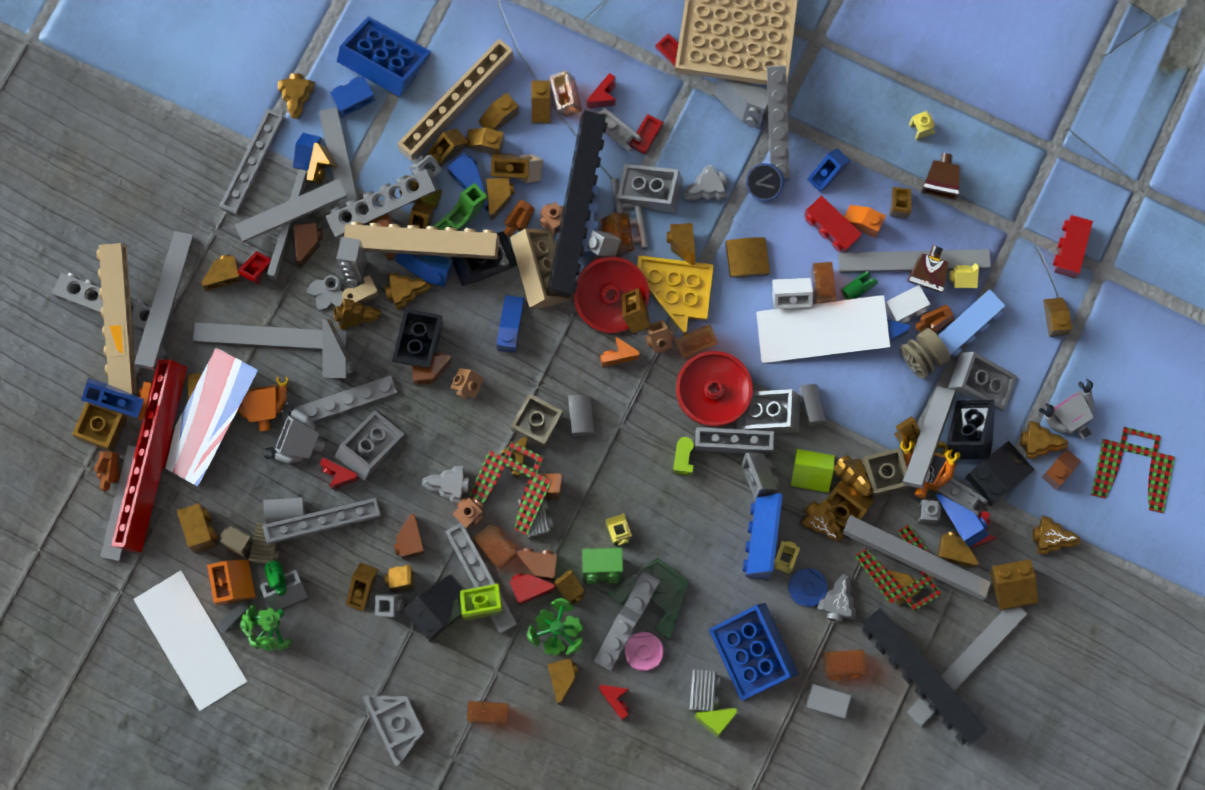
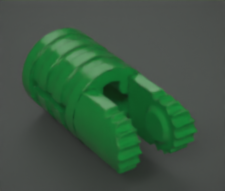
M866 271L850 282V284L841 288V293L846 300L857 299V297H860L878 284L877 280L874 278L869 280L871 276Z
M270 561L264 567L268 584L271 589H275L279 596H283L287 592L282 564L279 561Z

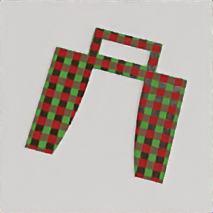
M1123 427L1120 443L1107 439L1102 440L1091 495L1104 499L1107 497L1117 475L1123 451L1151 457L1148 479L1149 510L1164 513L1175 456L1158 452L1160 435ZM1132 434L1154 440L1153 449L1127 443V435Z
M512 441L504 457L489 450L468 498H477L483 504L495 487L505 466L530 477L520 502L515 523V530L528 535L552 480L537 474L544 457ZM515 449L537 460L533 469L511 459L510 456Z
M910 525L898 530L902 540L929 552ZM866 549L854 555L889 604L904 597L912 610L915 611L942 595L932 581L935 577L920 571L924 577L903 589L890 572ZM930 585L934 593L914 604L909 596Z

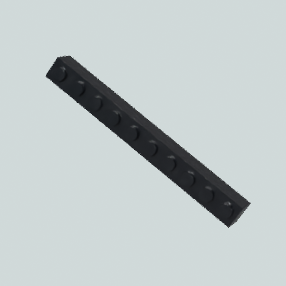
M584 110L580 117L547 293L569 298L577 289L578 282L575 281V277L579 275L581 264L578 261L584 252L582 240L587 236L588 228H585V225L591 215V210L588 209L589 204H592L594 199L592 188L596 185L598 175L595 172L601 163V157L598 156L599 151H602L604 146L602 135L606 133L608 122H605L606 115Z

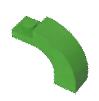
M473 183L460 193L455 207L433 226L438 227V230H445L446 227L456 228L457 231L464 230L482 209L487 195Z

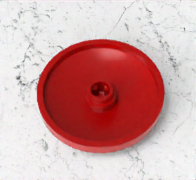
M620 257L596 259L586 265L576 279V282H578L577 289L573 293L576 311L586 324L598 331L616 333L629 329L622 314V294L639 288L646 308L648 307L649 286L642 271L626 259Z
M706 351L695 355L681 368L676 381V398L682 411L692 421L707 427H722L738 420L747 410L753 393L752 379L745 365L731 354L721 351Z

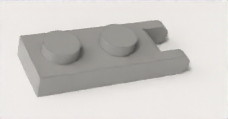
M606 108L599 112V114L606 115L605 122H608L605 134L630 153L632 149L627 144L633 138L638 142L642 138Z
M953 478L947 484L940 487L938 491H935L974 512L977 517H979L980 513L974 508L980 501L985 505L988 502L986 498Z

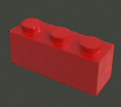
M822 195L805 211L804 217L806 222L810 226H815L824 239H829L832 242L833 248L838 252L846 253L862 236V233Z
M1071 215L1068 220H1064L1062 226L1064 235L1063 238H1059L1057 248L1060 249L1059 254L1055 255L1052 264L1055 266V273L1076 278L1079 275L1093 224L1092 220Z

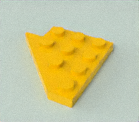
M638 255L637 267L642 271L647 280L649 292L683 334H686L688 319L707 321L714 264L695 262V265H691L681 260Z

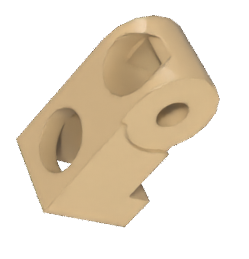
M369 275L363 278L364 284L354 289L348 288L344 290L342 299H350L363 304L380 295Z

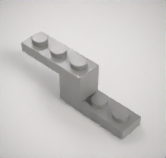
M644 571L641 573L625 606L619 612L594 660L595 663L610 671L613 669L660 580Z

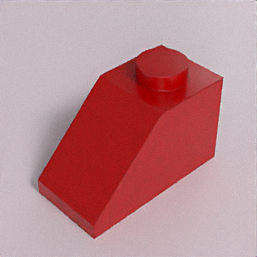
M523 573L513 576L512 581H509L519 605L555 590L553 583L530 574L523 575Z

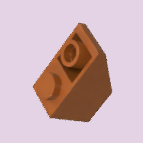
M446 353L435 354L430 369L412 366L414 384L434 383L451 364L450 355H446Z
M523 548L522 551H518V558L533 576L543 580L555 581L557 555L553 554V551L542 550V553H536L534 549Z

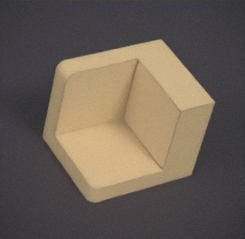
M532 154L521 155V157L529 159V177L517 179L525 183L540 181L543 159Z

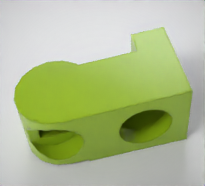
M682 437L677 442L673 467L674 474L692 476L693 465H688L694 443L688 437Z

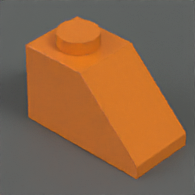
M850 205L844 217L859 231L876 238L886 215L870 207Z

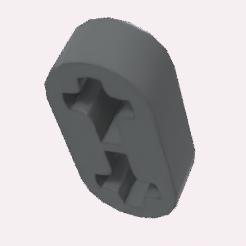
M244 600L241 601L219 623L218 628L224 634L228 633L242 619V615L251 606Z

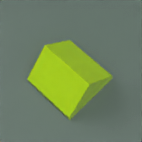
M796 449L790 487L829 493L834 471L835 455Z
M498 584L460 591L462 617L465 621L504 614Z
M734 708L698 712L695 715V720L714 736L718 737L735 716L737 710Z

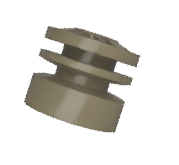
M926 328L917 334L916 341L910 339L907 344H903L900 347V352L906 364L921 379H925L929 374H932L935 371L934 366L940 368L951 360L945 344L930 328Z

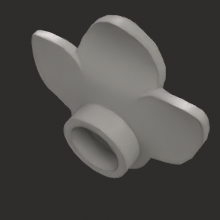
M329 275L324 280L313 281L306 291L308 294L316 296L318 310H324L332 303L335 306H340L343 300L341 281L335 275ZM331 282L335 283V286L333 288L329 287V284Z

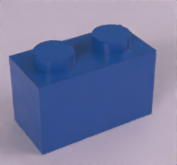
M364 76L353 78L348 84L337 86L330 92L332 100L342 118L375 101L374 94Z

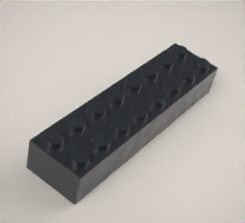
M881 608L862 623L863 634L869 640L873 639L876 642L875 647L882 655L885 653L890 658L888 662L895 670L899 668L903 672L901 677L908 685L912 683L917 688L915 693L922 700L927 699L930 703L929 709L935 715L938 713L943 718L941 722L949 731L953 729L956 732L955 738L962 746L965 744L970 746L988 730Z

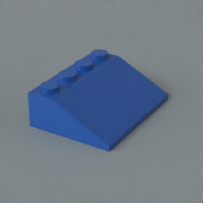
M368 16L340 45L336 62L400 97L411 85L431 54V51Z
M781 493L757 497L755 503H751L750 514H753V521L748 524L747 533H750L751 537L750 541H746L745 552H748V560H744L743 571L746 572L745 577L769 580L773 573L783 496Z
M766 603L757 604L708 629L741 701L799 675Z

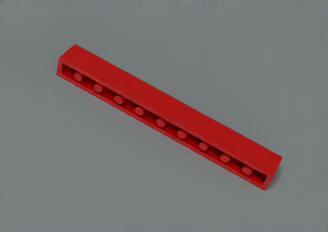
M158 360L111 544L113 547L128 552L142 553L188 367L173 360Z

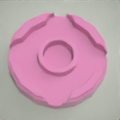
M640 632L634 634L627 641L624 654L626 661L632 668L637 671L646 672L653 670L660 664L664 649L661 641L649 632Z

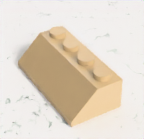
M524 229L510 237L529 308H545L570 301L571 297L566 298L547 293L556 247L553 234L546 229Z

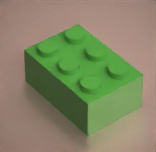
M622 548L582 549L583 581H587V584H599V581H607V584H617L618 580H622Z

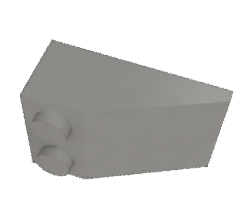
M717 78L714 95L743 123L750 127L760 128L768 109L767 89L749 82Z
M625 164L617 199L655 211L676 213L683 183L682 175L677 169Z
M323 319L322 378H347L353 373V361H350V356L332 320Z
M965 352L959 355L948 388L956 390L962 396L973 400H994L995 408L1005 411L1017 376L975 352Z
M793 389L753 392L747 410L737 420V429L774 431V433L780 434L799 433L801 395Z
M374 410L340 444L335 457L365 480L400 441L404 433Z
M746 453L741 466L754 499L777 493V487L780 485L777 477L773 476L770 470L773 469L770 459L766 458L763 453Z

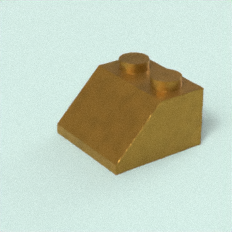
M843 480L838 483L827 498L833 505L832 510L836 514V522L841 527L842 532L850 515L861 520L875 501L870 496L862 497L851 485L846 484Z
M1031 559L992 566L990 577L999 610L1038 604L1036 576Z

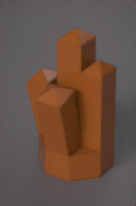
M519 200L504 221L507 226L504 230L506 236H513L516 230L520 232L527 228L530 218L535 213L532 205L524 200Z
M947 305L927 312L921 316V321L916 323V330L922 332L926 328H930L937 333L955 321L954 314Z
M112 451L100 452L99 460L94 468L97 472L96 477L101 480L100 489L104 492L110 490L112 482L117 483L120 480V456Z

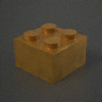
M86 402L72 435L77 440L113 452L128 417L123 413Z
M198 503L177 510L190 550L198 553L217 546L216 540H218L216 530L210 525V522H213L210 511H207L206 507L203 508Z

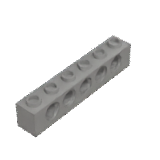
M419 168L413 171V176L407 177L405 175L396 179L398 183L393 185L387 183L379 187L380 191L376 193L370 191L364 194V198L357 201V198L346 203L347 206L342 209L340 206L331 209V214L325 217L334 236H341L345 233V224L351 225V222L363 223L362 225H365L376 218L440 190L431 169ZM414 180H416L419 183V189L417 191L413 190L412 188V182ZM397 188L401 189L402 191V197L400 199L395 196V190ZM380 196L385 198L384 206H380L378 203ZM363 204H366L369 208L367 214L362 212ZM347 211L352 215L350 222L345 219Z
M61 273L52 292L54 297L101 316L103 301L99 295L100 288L90 280H85L84 282L78 280L79 277L74 274L68 273L66 275ZM75 288H81L78 294H73ZM98 294L96 300L90 301L92 295ZM131 300L133 328L144 332L147 321H142V318L150 313L151 307L144 301L138 300L136 302Z

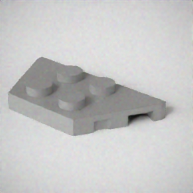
M363 697L395 767L399 766L424 733L408 697Z

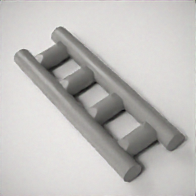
M617 178L611 179L623 252L630 251L629 245L640 243L641 249L648 248L642 207L618 200L617 194L620 184ZM634 208L636 218L625 219L623 209ZM637 225L639 236L628 237L626 227Z

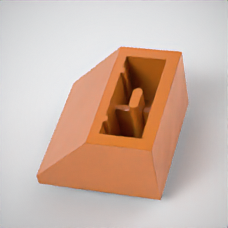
M230 560L207 565L214 604L222 606L256 598L249 560Z

